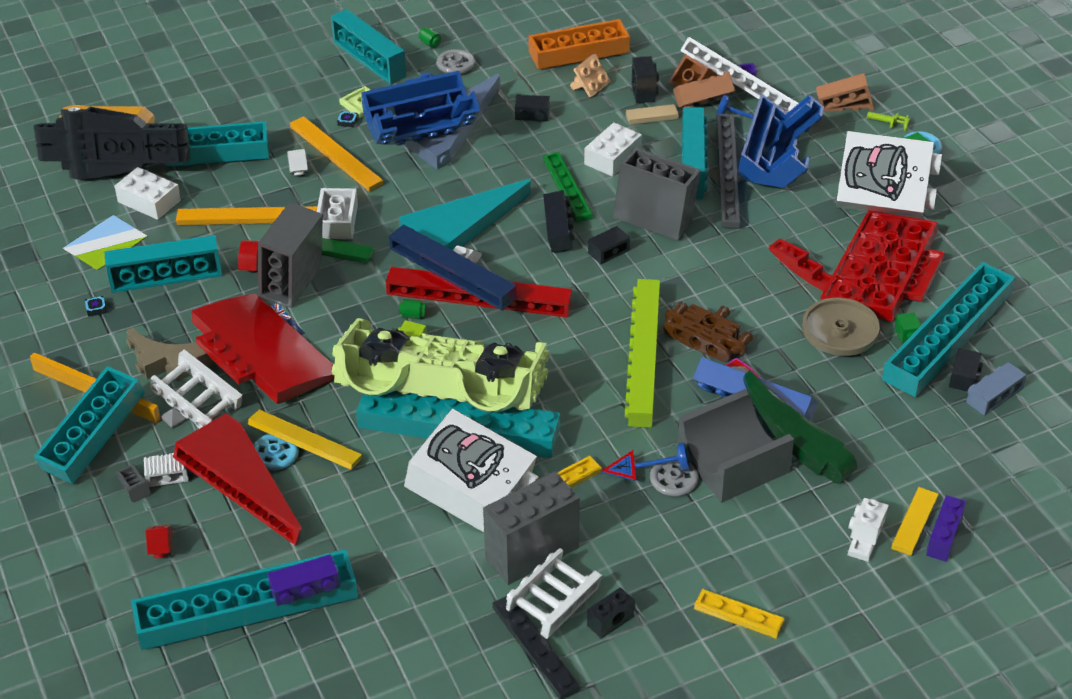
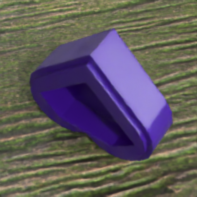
M754 63L738 65V67L754 77L757 76V69Z

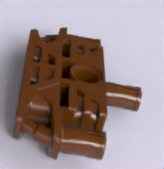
M681 301L673 310H667L665 313L667 321L663 329L667 336L723 362L728 361L730 355L740 356L745 354L747 345L754 339L753 335L750 332L748 333V331H744L740 336V325L726 319L730 315V310L728 307L725 308V306H721L714 314L695 304L688 308L687 304H683Z

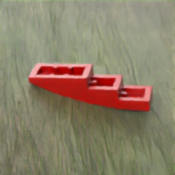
M781 238L769 246V250L791 271L806 282L824 291L832 276L823 272V265L809 259V252ZM837 278L834 279L832 285L838 281Z

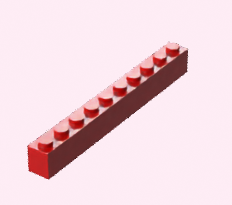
M391 266L386 278L387 295L496 308L430 271ZM512 282L516 285L517 299L504 310L568 318L572 304V289Z

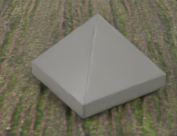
M172 408L160 416L172 429L189 419L185 418L176 408Z

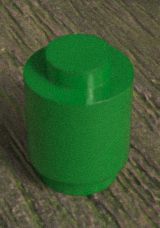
M422 28L419 31L418 37L420 41L430 48L434 49L441 44V35L432 29Z
M403 299V303H399L398 314H402V318H425L426 303H421L420 300Z

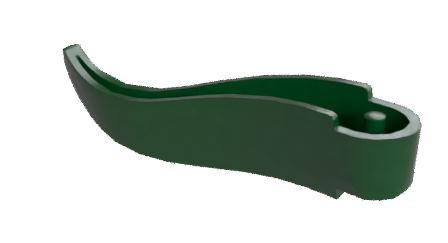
M749 370L744 375L743 381L747 392L762 418L777 439L788 434L793 437L792 454L818 476L823 474L833 483L837 484L841 483L857 469L855 457L844 448L845 444L805 418L781 400L752 371Z

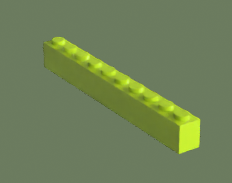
M638 279L637 286H633V297H636V299L632 300V310H635V312L631 314V323H635V325L631 324L630 336H634V338H630L629 349H633V351H629L628 362H631L632 365L628 364L627 376H631V378H627L626 390H630V392H626V404H629V406H625V418H628V426L652 428L660 280Z

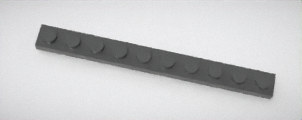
M717 114L722 228H740L734 114Z

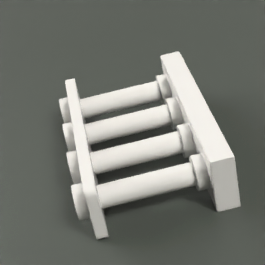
M186 350L179 353V366L162 380L155 375L151 377V390L156 395L163 397L170 406L178 409L185 418L192 420L199 429L212 422V419L227 406H231L234 410L241 407L242 394ZM183 372L193 376L176 392L168 386ZM198 383L208 388L191 403L182 397ZM212 395H217L222 399L205 415L197 409Z
M561 548L555 553H550L546 561L542 565L539 564L534 569L533 574L525 577L521 581L520 586L516 590L512 589L506 597V610L510 612L518 605L541 621L543 625L541 635L547 639L599 589L602 577L597 571H594L590 576H583L562 562L564 550ZM557 568L580 585L572 589L550 573ZM544 580L565 594L567 598L564 601H558L537 585ZM531 592L553 607L554 611L551 614H546L524 598Z

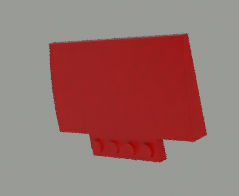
M868 210L820 299H851L870 308L878 319L893 322L904 299L923 302L943 262L945 252L930 249L938 233V222ZM837 278L838 281L832 285L834 279Z
M255 293L221 300L191 311L192 323L203 333V335L196 337V344L238 385L252 380L277 405L328 383L335 378V375H332L333 364Z

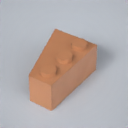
M730 71L720 76H711L708 79L697 80L673 89L678 108L694 107L696 103L704 105L709 103L711 99L719 101L722 100L724 95L735 91Z
M865 73L816 87L819 102L824 106L823 112L843 111V109L859 111V109L864 108L874 110Z

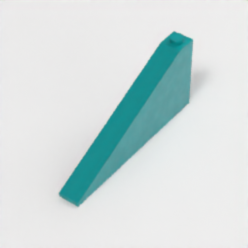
M526 179L399 216V225L401 227L404 224L453 251L457 245L463 247L531 194V180Z

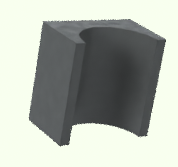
M747 389L679 417L678 444L685 442L689 462L694 465L699 477L721 503L790 473L794 444L793 437L788 434L773 441L766 434L757 419L753 401Z

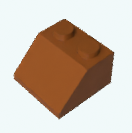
M685 54L668 82L677 87L697 80L708 79L711 76L716 77L717 73Z

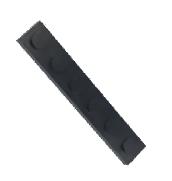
M507 596L492 602L494 611L559 699H566L579 692L580 685L524 610L518 605L510 612L506 610Z

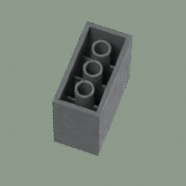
M634 148L620 164L613 218L645 228L654 233L662 234L671 239L679 240L692 223L701 170Z
M289 202L258 242L259 297L289 308L294 306L321 268L322 213Z
M555 471L483 507L485 558L507 585L533 573L539 564L542 565L546 561L550 553H555L559 548L564 550L563 556L579 548L580 498Z

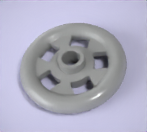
M460 49L445 51L438 56L436 61L437 67L442 72L449 73L459 70L460 74L471 70L475 63L471 53Z
M679 461L658 464L652 467L650 472L651 484L658 492L673 497L683 496L693 491L698 484V471L691 463L689 471L672 468V466H680ZM662 469L666 470L664 475L659 473ZM684 473H689L691 478H684ZM665 480L668 483V485L664 486L660 482ZM681 483L684 484V487H681V488H677V487L675 486V485H679V484H681Z

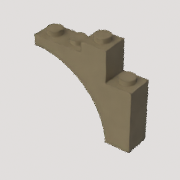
M133 327L126 330L128 336L126 343L130 349H134L137 358L136 369L139 374L143 373L147 380L151 379L153 375L157 376L166 371L168 374L179 366L178 357L179 353L183 350H186L207 368L217 364L196 342L165 344L144 337ZM183 372L175 380L178 382L191 375Z

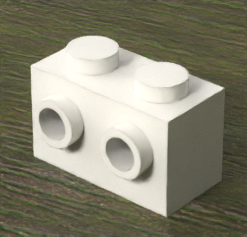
M864 498L861 505L857 504L854 517L852 516L849 529H852L850 538L875 545L885 523L889 505Z

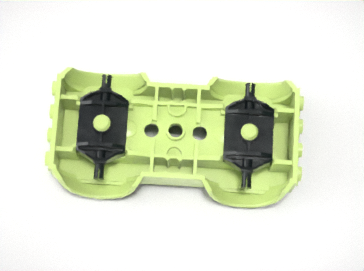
M357 318L333 347L332 355L335 357V363L332 367V375H335V383L351 386L359 393L368 396H382L398 391L401 394L415 393L422 397L430 395L437 396L439 399L452 398L457 399L459 402L468 401L469 404L478 410L488 413L501 412L512 407L518 410L530 409L533 402H536L537 395L540 394V389L544 385V380L547 379L548 368H545V363L549 359V350H546L547 343L542 342L536 343L535 352L526 351L524 354L518 346H512L511 343L509 345L508 343L505 345L492 343L484 348L483 341L480 340L471 341L428 335L426 333H422L421 338L411 336L409 339L404 331H399L397 328L392 330L378 328L372 331L370 321Z

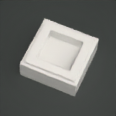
M853 539L848 556L869 561L874 545Z

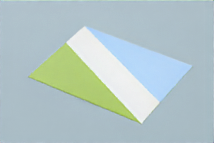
M112 215L63 249L98 270L105 265L104 251L130 248L146 238L147 235Z

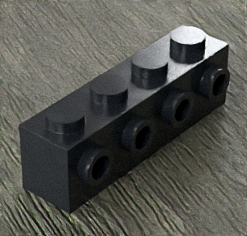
M564 190L543 194L547 237L551 252L573 248L572 241L575 240L573 230H571L574 227L571 219L572 212L569 196H565Z

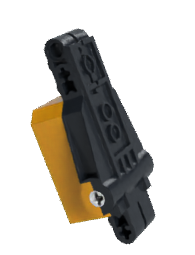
M72 105L61 109V115L55 120L56 123H39L33 126L38 160L61 162L62 170H69V176L72 179L97 178L131 172L137 167L141 168L145 163H180L191 160L190 144L188 143V125L181 123H155L154 114L145 106Z

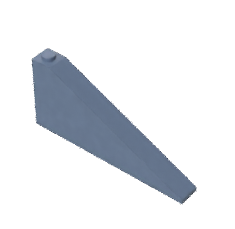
M496 74L466 90L467 96L475 91L480 112L473 124L463 126L451 134L441 133L437 137H424L417 142H412V140L406 141L403 146L436 169L450 163L499 91L500 75Z

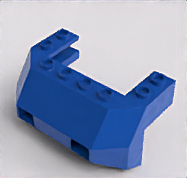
M459 70L361 92L363 112L376 144H396V146L405 144L406 141L412 140V142H417L424 137L434 138L441 133L451 134L463 126L473 124L480 112L475 91L467 96ZM440 104L443 105V106H438V107H434V108L428 109V107H431V106L440 105Z
M761 93L741 154L738 175L747 182L784 188L789 183L792 184L800 174H805L809 168L810 158L807 156L802 161L797 159L799 153L797 140L801 133L807 132L813 123H818L822 119L824 106L811 95H808L786 113Z

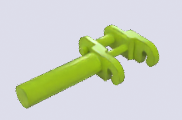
M868 112L867 114L869 119L890 123V128L896 122L904 124V131L909 126V115L904 117L899 116V113L892 117Z

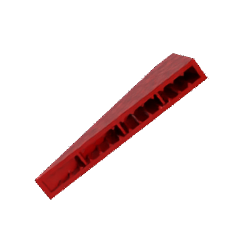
M224 414L176 442L173 454L174 459L293 545H298L302 528L241 423L228 414Z

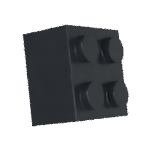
M652 56L632 57L631 85L636 104L653 103L656 96H658L656 82H659V73L657 72L656 62L653 63Z

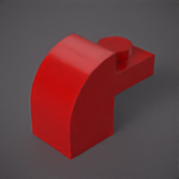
M241 241L238 254V270L258 271L259 241Z

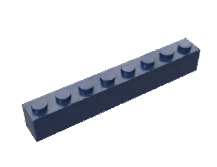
M403 224L389 235L390 250L497 309L503 311L517 299L515 284Z

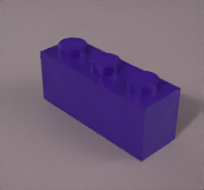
M949 495L945 496L929 539L926 556L947 562L964 515L966 500Z
M331 554L267 573L269 587L276 606L289 604L293 601L309 598L340 587L339 573Z

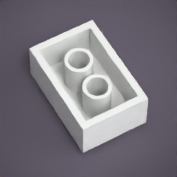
M613 122L585 147L584 164L613 177L620 170V164L634 148L641 149L642 134Z
M139 167L115 185L119 203L157 220L181 201L178 184Z
M321 188L317 212L323 214L322 238L353 239L358 207L356 189Z

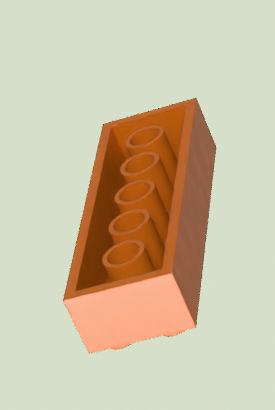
M620 19L528 36L529 53L537 69L585 61L594 54L598 58H605L630 52V36Z

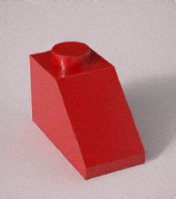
M172 524L150 526L145 529L147 555H153V558L166 557V553L172 551Z

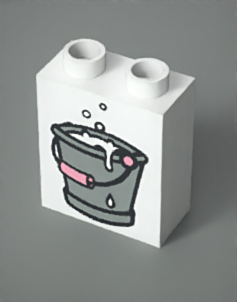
M847 131L836 207L866 212L871 210L922 219L924 209L934 210L937 189L927 188L929 174L939 175L942 154L932 153L934 142Z
M451 409L409 461L404 487L484 532L483 507L539 480V476L532 473L537 456L458 411Z

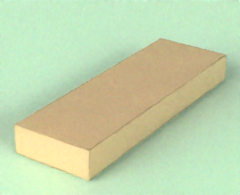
M672 104L626 110V117L629 125L678 119V112L675 105Z

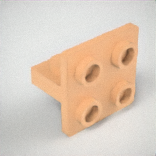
M594 54L574 69L577 76L570 86L572 90L584 87L587 95L592 97L611 81L598 57Z

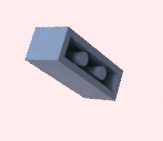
M1007 362L1002 367L996 368L989 376L986 375L976 385L973 384L967 391L966 403L985 416L1023 389L1026 374Z

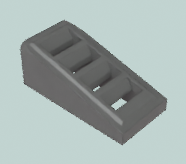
M134 464L115 472L132 502L141 500L151 494L146 480Z

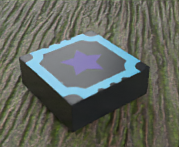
M341 111L337 120V126L354 127L358 114Z
M103 296L85 299L88 316L107 313Z

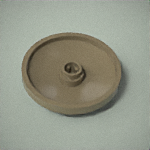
M828 298L812 304L804 313L802 322L803 334L811 345L823 352L840 356L856 355L870 349L877 341L880 328L878 318L870 308L860 302L846 298Z

